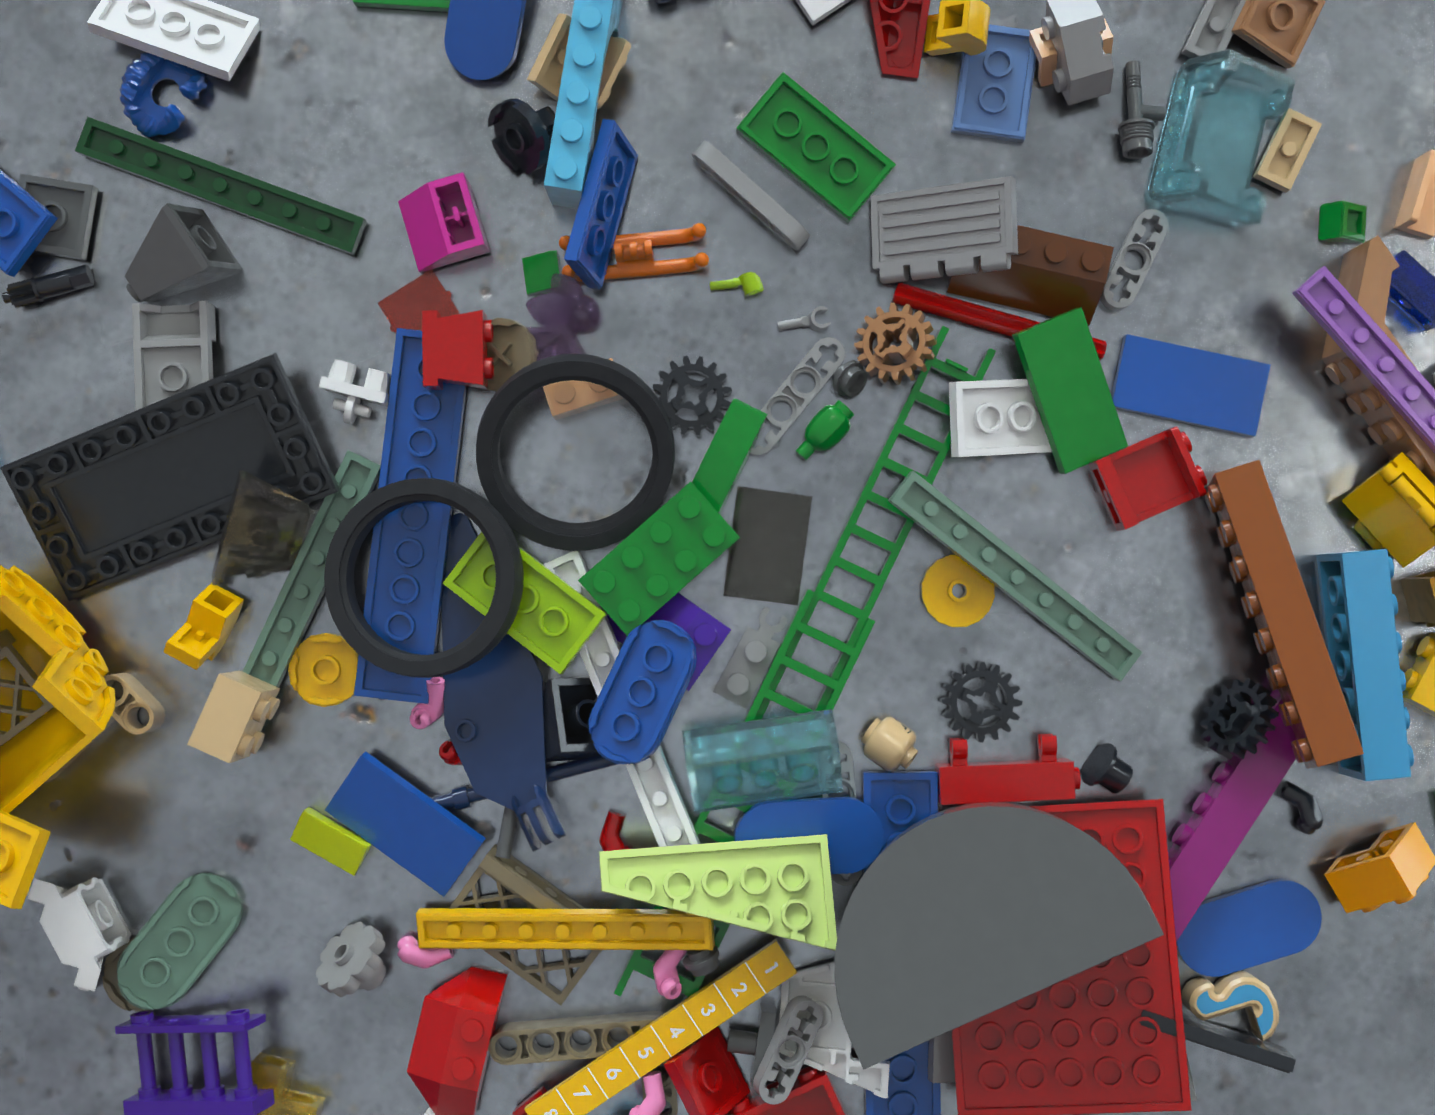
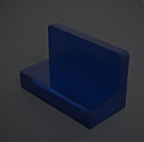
M1402 250L1394 257L1400 266L1392 271L1388 298L1424 331L1435 328V277L1407 251Z

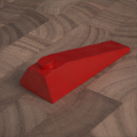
M870 0L882 74L918 78L931 0Z

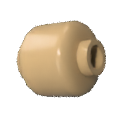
M886 717L883 720L876 718L861 740L865 745L864 755L887 772L897 770L900 765L907 769L918 753V750L913 747L916 742L915 732L893 717Z

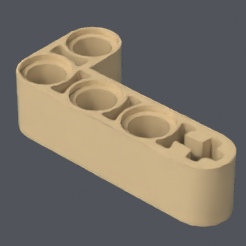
M128 673L104 676L107 687H112L114 681H118L123 686V695L119 700L115 698V709L104 730L115 720L126 731L135 735L155 731L161 727L165 720L163 706L134 676ZM140 707H143L149 713V722L146 726H143L137 720V712ZM93 739L87 746H85L79 753H77L71 760H69L63 767H61L55 774H53V775H52L47 781H45L44 783L50 782V781H52L53 779H55V778H56L64 769H66L95 739Z

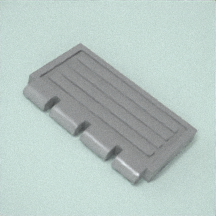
M1012 176L870 196L872 266L874 270L879 271L882 284L908 281L909 267L912 280L943 277V263H945L947 276L978 273L979 259H981V269L983 272L1009 270L1011 268V255H1018L1016 179Z

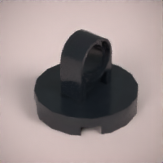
M518 98L507 99L497 104L490 111L488 127L494 125L496 138L491 140L493 147L500 159L510 169L514 171L522 169L526 171L525 174H531L548 162L550 150L549 136L553 132L554 111L550 106L535 111L528 103Z

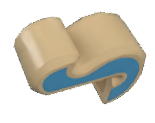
M1237 971L1221 976L1214 985L1205 977L1199 976L1187 982L1182 990L1181 998L1184 1006L1203 1021L1245 1008L1251 1030L1261 1041L1271 1037L1279 1023L1277 1001L1270 988L1247 971Z

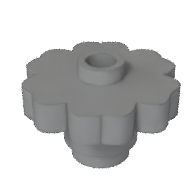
M361 921L347 925L341 932L340 937L335 936L330 939L320 955V960L323 963L316 970L318 984L329 993L333 992L338 997L353 994L358 989L370 991L378 987L386 974V967L378 956L385 947L383 935L373 926H366Z

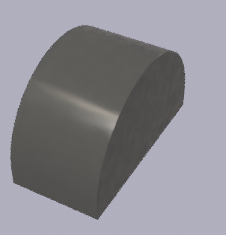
M1003 802L965 804L932 814L910 826L882 850L861 877L845 908L837 936L834 977L838 1005L849 1039L864 1070L1164 935L1141 888L1126 867L1107 848L1090 835L1057 816L1029 806Z

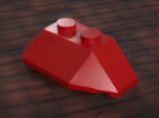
M471 966L425 996L407 1073L435 1115H475L490 1054L489 1045L495 1032L508 974Z

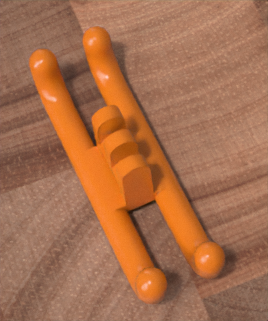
M696 223L693 227L685 229L616 235L612 250H615L617 264L608 265L604 280L686 273L704 269L709 263V257L706 253L701 252L696 256L654 261L653 246L698 241L705 236L706 227L702 223ZM568 235L562 236L559 240V246L564 251L567 250L570 239ZM569 265L563 267L561 273L566 280L583 282Z

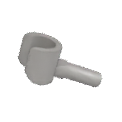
M819 306L810 312L808 316L779 321L778 329L781 331L798 327H809L813 331H822L831 323H817L815 321V314L825 313L828 311V308Z

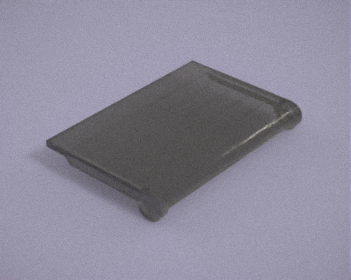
M737 487L732 528L740 538L729 547L723 596L798 605L812 496Z

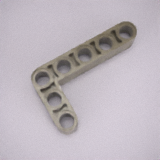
M644 1011L508 1022L496 1029L490 1041L489 1053L492 1059L501 1065L598 1058L621 1043L614 1041L610 1037L609 1031L616 1027L623 1028L630 1037L663 1015L664 1012ZM578 1030L586 1031L591 1036L592 1041L588 1044L580 1045L573 1040L572 1034ZM546 1033L553 1038L554 1045L548 1048L541 1047L536 1042L535 1036ZM503 1036H509L515 1040L517 1048L511 1051L505 1050L499 1045L498 1040ZM667 1072L665 1075H662L666 1101L672 1107L669 1111L660 1115H677L678 1092ZM641 1077V1078H642L643 1100H644V1099L646 1098V1093H645V1088H644L643 1077Z

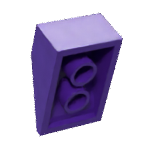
M678 592L643 624L654 620H665L677 624L690 635L696 648L697 662L693 676L686 688L689 691L730 633L731 628ZM607 614L617 641L623 644L627 635Z

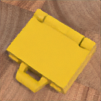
M1403 452L1358 485L1342 500L1348 509L1359 519L1354 526L1358 534L1373 550L1386 548L1403 568L1435 546V486Z

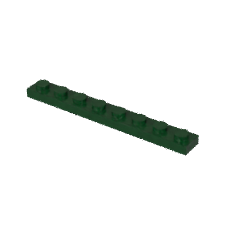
M90 117L86 119L75 148V152L82 156L355 255L367 222L360 216Z

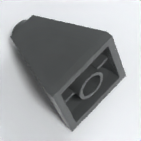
M167 203L158 213L125 274V278L129 282L126 288L129 294L138 302H156L236 275L243 269L203 209Z

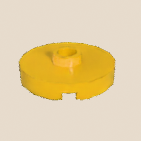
M948 555L936 560L926 570L921 582V597L926 611L937 622L949 627H967L979 622L990 611L995 598V585L957 555ZM955 584H961L965 589L964 595L960 598H956L952 593V588Z

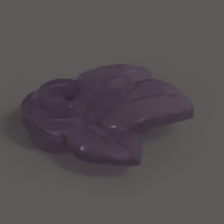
M564 274L552 275V292L538 294L526 303V307L532 317L545 325L542 330L541 340L548 344L570 342L577 335L578 331H587L593 328L600 317L598 303L592 297L584 295L581 285L576 279ZM582 309L587 312L588 316L580 319L574 312Z

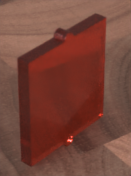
M432 269L378 302V305L391 324L390 330L393 333L397 332V328L422 331V311L437 310L443 317L460 314L451 300L452 293L444 289Z

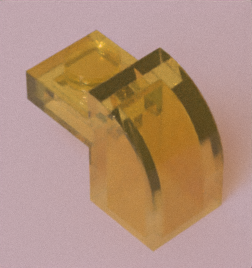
M260 1052L251 1061L253 1084H257L258 1089L274 1090L275 1104L257 1115H320L323 1110L325 1097L290 1090L296 1060Z

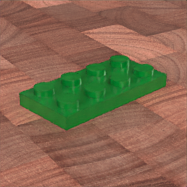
M690 481L578 581L628 636L633 629L642 625L734 544L740 536Z

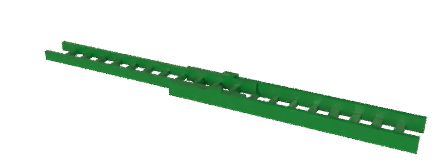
M945 326L940 328L935 338L937 344L930 349L935 357L934 359H925L924 365L927 370L919 372L815 590H806L693 826L697 836L700 833L717 842L734 841L733 835L705 822L715 799L725 802L745 813L754 806L721 790L732 765L784 789L779 800H789L874 626L875 621L868 617L914 523L913 520L888 502L889 499L872 492L875 482L883 467L903 477H906L910 471H914L888 458L898 435L901 434L938 452L927 476L916 472L928 483L933 484L951 446L950 428L941 443L904 425V422L914 401L950 417L949 405L920 392L930 368L958 381H982L995 355V350L989 348L986 351L975 376L966 373L968 368L949 359L943 362L936 358L949 331V328ZM867 500L905 518L904 524L894 543L855 525ZM851 533L890 552L879 576L840 557ZM835 566L874 584L862 610L824 592ZM819 600L858 618L846 643L807 625ZM803 633L842 652L831 676L825 675L791 658ZM787 667L826 685L814 710L775 691ZM770 701L809 719L798 744L759 725ZM748 731L800 756L789 780L737 756ZM655 905L653 909H663V907ZM713 920L714 926L718 927L714 934L715 945L719 948L730 924ZM633 950L615 987L614 994L621 997L633 970L654 979L653 966L655 961L641 955L643 950ZM678 973L682 986L681 993L685 994L683 1001L699 990L705 975L694 976L693 979H690Z

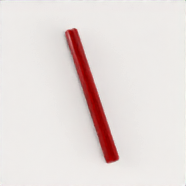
M898 283L893 294V302L903 306L909 304L911 308L1008 336L1041 323L904 283ZM1092 337L1099 360H1101L1105 355L1107 343L1104 340Z

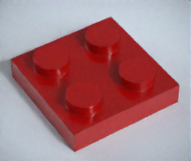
M718 1026L675 1054L664 1064L689 1115H725L751 1092L732 1053L727 1052V1043Z

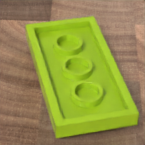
M481 531L443 584L486 616L494 596L496 570L491 548ZM519 547L524 571L523 592L518 612L507 634L556 672L563 674L607 616V613Z

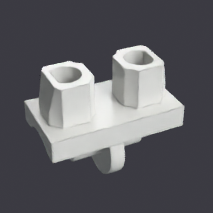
M335 359L328 378L321 376L319 387L329 392L348 396L347 401L335 398L333 402V409L344 411V423L353 424L357 415L370 417L371 407L361 405V400L388 407L390 374L369 368L364 387L354 385L352 383L357 366Z

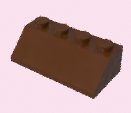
M1017 225L1018 255H1011V268L1009 270L983 272L981 269V259H979L978 273L950 276L946 294L1050 318L1082 307L1089 326L1106 284L1114 247Z

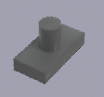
M760 1004L756 1033L729 1029L727 1052L753 1055L750 1073L752 1087H754L753 1080L774 1034L776 1020L775 1005Z

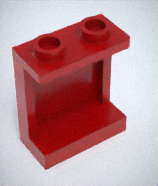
M1177 426L1088 464L1117 531L1131 528L1143 520L1207 494L1204 487L1207 485L1206 476L1199 465L1195 466L1189 453L1192 452V445L1187 434L1184 431L1180 432Z

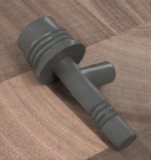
M1133 60L1125 64L1128 120L1121 122L1117 129L1121 137L1120 144L1123 156L1129 159H1140L1148 157L1153 153L1154 121H1163L1165 119L1166 108L1164 106L1143 105L1141 66L1139 61Z

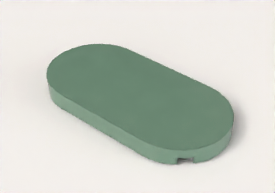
M200 873L181 881L123 951L117 963V979L121 994L130 1004L143 1010L162 1009L172 1006L182 999L237 930L242 918L243 905L239 892L229 880L217 874Z

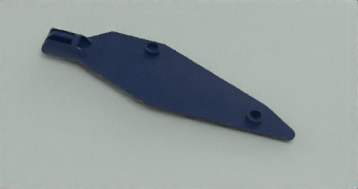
M457 513L451 518L444 581L477 538L469 518L463 513ZM443 584L441 610L442 649L444 652L467 639L479 627L485 616ZM506 634L500 643L481 660L460 671L443 676V679H445L444 726L475 793L513 810L534 852L541 848V842L544 845H548L554 842V835L560 839L566 836V833L547 794L543 675L532 652L509 634Z

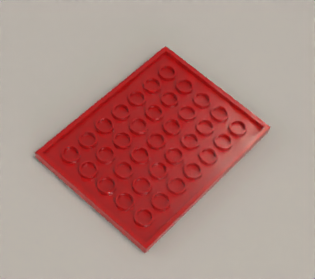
M1163 799L1029 806L1067 821L1107 848L1126 867L1138 883L1164 935L953 1029L952 1040L958 1115H1069L1192 1111ZM1146 1010L1174 1019L1176 1036L1161 1032L1155 1020L1146 1016L1141 1017L1142 1011ZM1149 1021L1155 1026L1156 1030L1142 1026L1139 1022Z

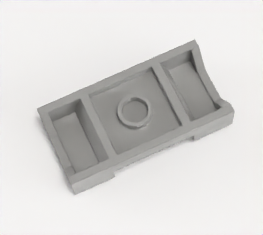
M198 301L191 305L172 306L132 303L135 411L213 379L212 342H216L215 305L208 301Z

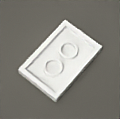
M1027 379L949 382L951 457L1052 452Z

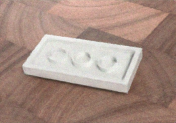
M101 0L87 21L91 33L226 81L231 80L260 30L258 18L208 0Z

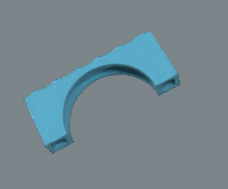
M574 0L544 180V187L552 205L578 209L593 156L598 98L606 53L613 31L618 32L623 0Z

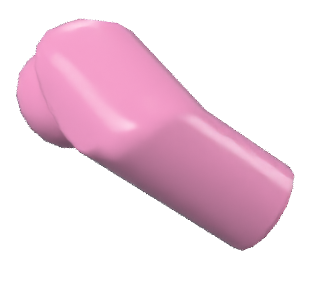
M405 936L397 944L399 949L397 954L401 961L422 969L432 967L454 957L453 949L419 948L418 942L413 936Z
M665 950L653 966L656 989L666 999L672 1000L681 994L682 986L676 966L686 955L687 950Z
M652 1071L643 1076L646 1098L640 1105L631 1108L629 1115H660L665 1108L666 1098L661 1072Z

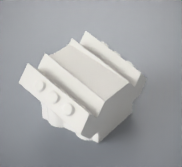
M96 877L80 883L69 890L34 878L27 894L29 895L28 900L45 905L39 922L61 963L78 968L74 986L88 992L91 990L95 992L103 957L127 944L132 935L103 880Z

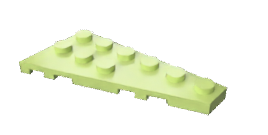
M827 834L599 851L602 892L834 951L836 949L837 933Z

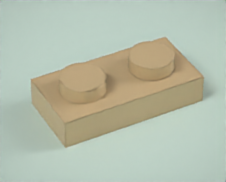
M1288 108L1284 112L1253 178L1282 192L1287 193L1290 191L1322 123Z

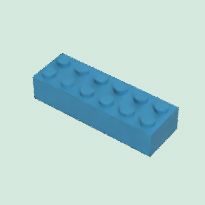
M1387 549L1316 555L1325 644L1364 752L1362 755L1338 761L1339 774L1363 781L1411 777L1410 767L1414 764V754L1407 741L1406 729L1410 726V716L1403 703L1402 691L1406 688V678L1403 670L1400 669L1398 655L1402 651V640L1395 626L1394 616L1398 613V602L1396 596L1392 594L1391 578L1394 576L1393 560L1388 556Z

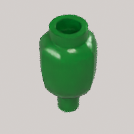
M839 400L834 405L824 406L807 425L805 441L798 447L796 453L806 461L815 451L830 450L849 432L851 428L850 419L854 416L853 412Z

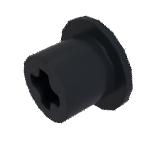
M1104 743L1097 747L1086 760L1081 778L1088 786L1099 784L1111 793L1117 794L1129 784L1133 775V769L1117 757V749L1114 745Z

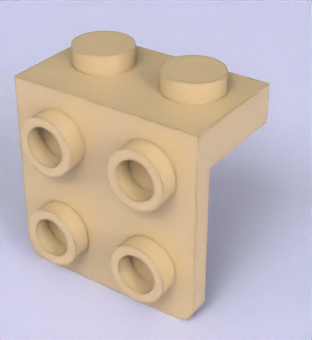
M561 13L558 14L527 78L529 82L557 102L572 18L568 14ZM610 38L602 73L597 109L601 108L609 98L616 77L627 61L631 43L624 38Z

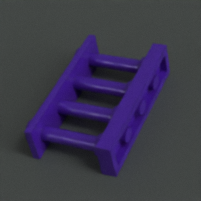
M236 1009L223 1015L154 1016L151 1010L131 1014L130 1020L115 1026L116 1034H136L141 1087L138 1088L137 1094L123 1101L124 1115H257L274 1105V1090L258 1089L257 1084H253L248 1030L266 1022V1014H250L249 1009ZM232 1032L238 1086L234 1089H225V1085L220 1082L215 1033ZM152 1033L168 1034L173 1087L170 1089H161V1085L157 1084ZM183 1033H200L205 1087L202 1089H193V1085L188 1083Z

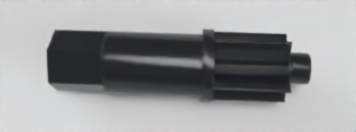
M86 264L41 277L34 276L30 279L8 284V288H6L8 292L2 293V298L6 304H14L15 308L39 301L43 302L46 298L94 285V276L90 267Z

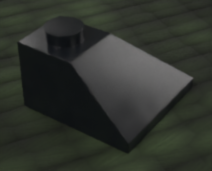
M590 678L549 679L543 696L546 762L571 761L600 755L594 747L592 735L589 733L590 714L598 698Z

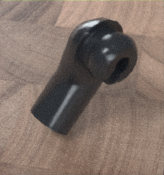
M1289 781L1284 782L1278 792V796L1298 807L1301 816L1297 819L1298 829L1304 834H1313L1316 829L1321 828L1324 819L1317 799L1314 795Z

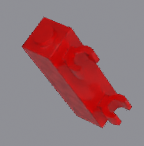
M1037 734L1039 759L967 763V739L949 738L951 763L935 764V771L938 772V803L940 805H956L984 802L1000 803L1076 799L1075 789H1080L1081 786L1080 771L1078 767H1074V761L1067 758H1057V737L1053 734Z

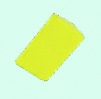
M310 807L303 810L290 838L291 841L353 876L357 873L372 846L355 832Z

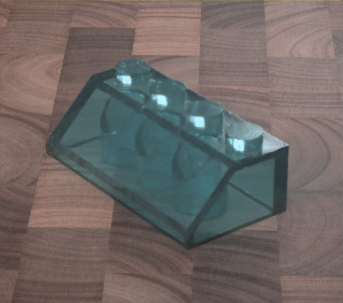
M832 709L682 731L686 768L695 813L754 805L765 801L788 800L843 792L839 742Z

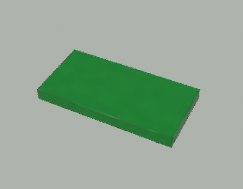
M784 72L780 74L736 128V131L848 223L896 166L892 160Z
M1082 307L1072 309L1012 334L1060 474H1067L1128 447Z

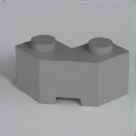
M1047 0L1046 17L1041 19V26L1046 40H1052L1058 53L1056 70L1052 71V80L1056 91L1063 93L1068 105L1111 93L1114 67L1111 53L1105 54L1103 50V40L1100 32L1106 30L1104 15L1097 1Z

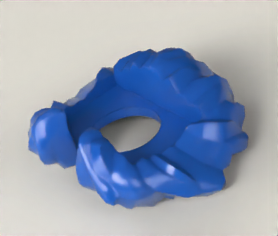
M145 52L140 53V57L133 59L132 63L126 67V72L121 78L123 83L119 89L121 93L119 98L121 104L125 106L124 114L131 119L132 124L137 127V130L142 135L151 138L175 132L180 127V124L185 121V116L176 105L169 104L168 107H162L154 102L152 92L158 82L165 79L175 81L182 95L189 100L199 99L200 92L207 87V84L205 83V75L201 71Z

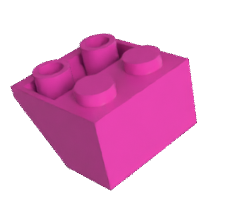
M464 172L428 182L398 201L420 273L490 252L471 185Z

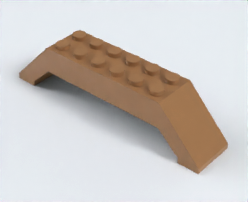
M1377 235L1343 255L1338 281L1413 364L1385 324L1392 271L1400 265ZM1327 333L1322 360L1327 366L1325 371L1330 380L1336 385H1340L1348 396L1346 400L1349 407L1357 415H1361L1369 425V435L1378 445H1383L1390 455L1389 461L1403 452L1435 486V453Z

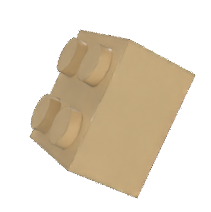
M240 670L218 674L187 745L227 763L250 757L251 753L256 754L265 737V734L261 732L266 719L271 720L279 707L280 699L276 697L280 688Z

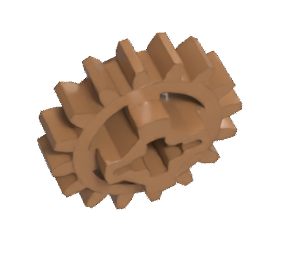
M891 303L889 312L886 313L880 307H877L876 313L878 317L873 319L866 316L864 319L868 324L867 329L858 328L856 331L859 337L863 339V341L854 343L856 350L862 353L857 357L858 361L862 366L867 365L866 372L869 376L873 377L878 373L881 383L885 384L889 376H892L896 385L901 384L902 376L907 375L911 381L915 380L913 371L919 369L925 372L927 368L923 363L924 359H934L935 357L932 350L928 348L937 344L934 335H929L934 330L930 321L924 322L925 316L920 310L913 315V310L909 304H906L902 311H899L896 304ZM918 333L919 345L915 351L913 349V342L917 339L916 334ZM876 337L878 345L875 347V353L873 355L872 346L874 338ZM892 341H895L897 343L902 342L901 345L898 347H896L895 345L890 346V343Z

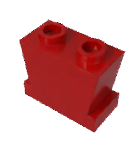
M437 310L422 311L423 386L426 389L443 390V382L488 389V380L494 379L493 357H487V343H493L494 327L493 320H487V315L483 310L445 317Z

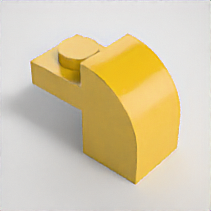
M981 0L940 1L939 14L929 15L927 19L924 52L931 56L955 52H964L972 56L984 52L987 48L990 7Z
M211 583L193 600L186 623L166 642L164 653L195 670L207 659L212 661L220 652L233 630L244 599Z

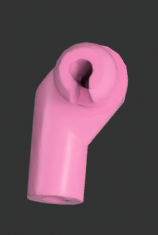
M432 677L431 680H426L429 703H418L412 709L409 720L414 728L425 729L444 713L445 679L443 677Z

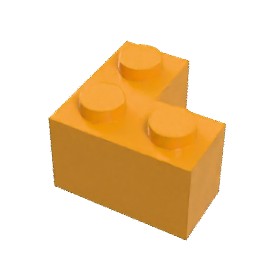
M1413 822L1382 831L1368 849L1337 857L1324 875L1346 913L1362 910L1366 913L1379 908L1384 903L1394 901L1396 904H1402L1413 899L1421 883L1429 878L1428 874L1435 865V856L1417 824Z

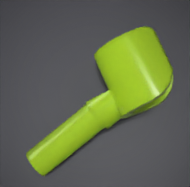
M754 272L744 273L738 278L710 282L711 291L742 286L746 297L760 293L764 289L760 277Z

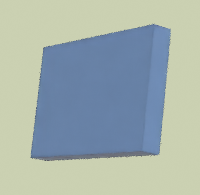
M989 24L986 50L972 56L962 52L951 133L1024 142L1036 63V55L1029 42L1030 30Z

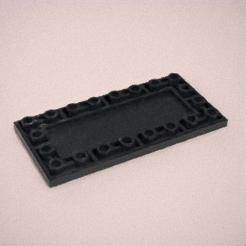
M276 352L0 467L68 601L340 490Z

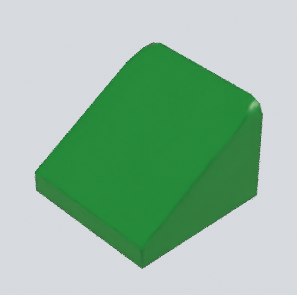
M1343 200L1322 204L1319 217V240L1364 243L1367 206Z
M557 250L522 258L527 295L564 290Z

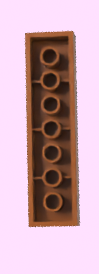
M1260 459L1215 473L1208 485V492L1205 495L1206 503L1211 514L1217 512L1220 526L1217 527V534L1222 547H1229L1233 561L1229 562V568L1234 582L1242 583L1245 597L1241 598L1242 606L1247 618H1254L1258 632L1253 633L1259 653H1266L1271 666L1266 669L1267 678L1273 691L1279 689L1283 704L1278 705L1284 725L1286 727L1291 726L1296 740L1291 741V746L1297 762H1304L1306 769L1364 754Z

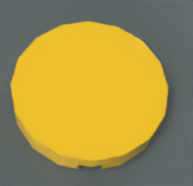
M331 633L310 636L296 648L289 663L290 684L302 699L309 704L321 707L341 704L354 695L359 654L346 642L343 636Z

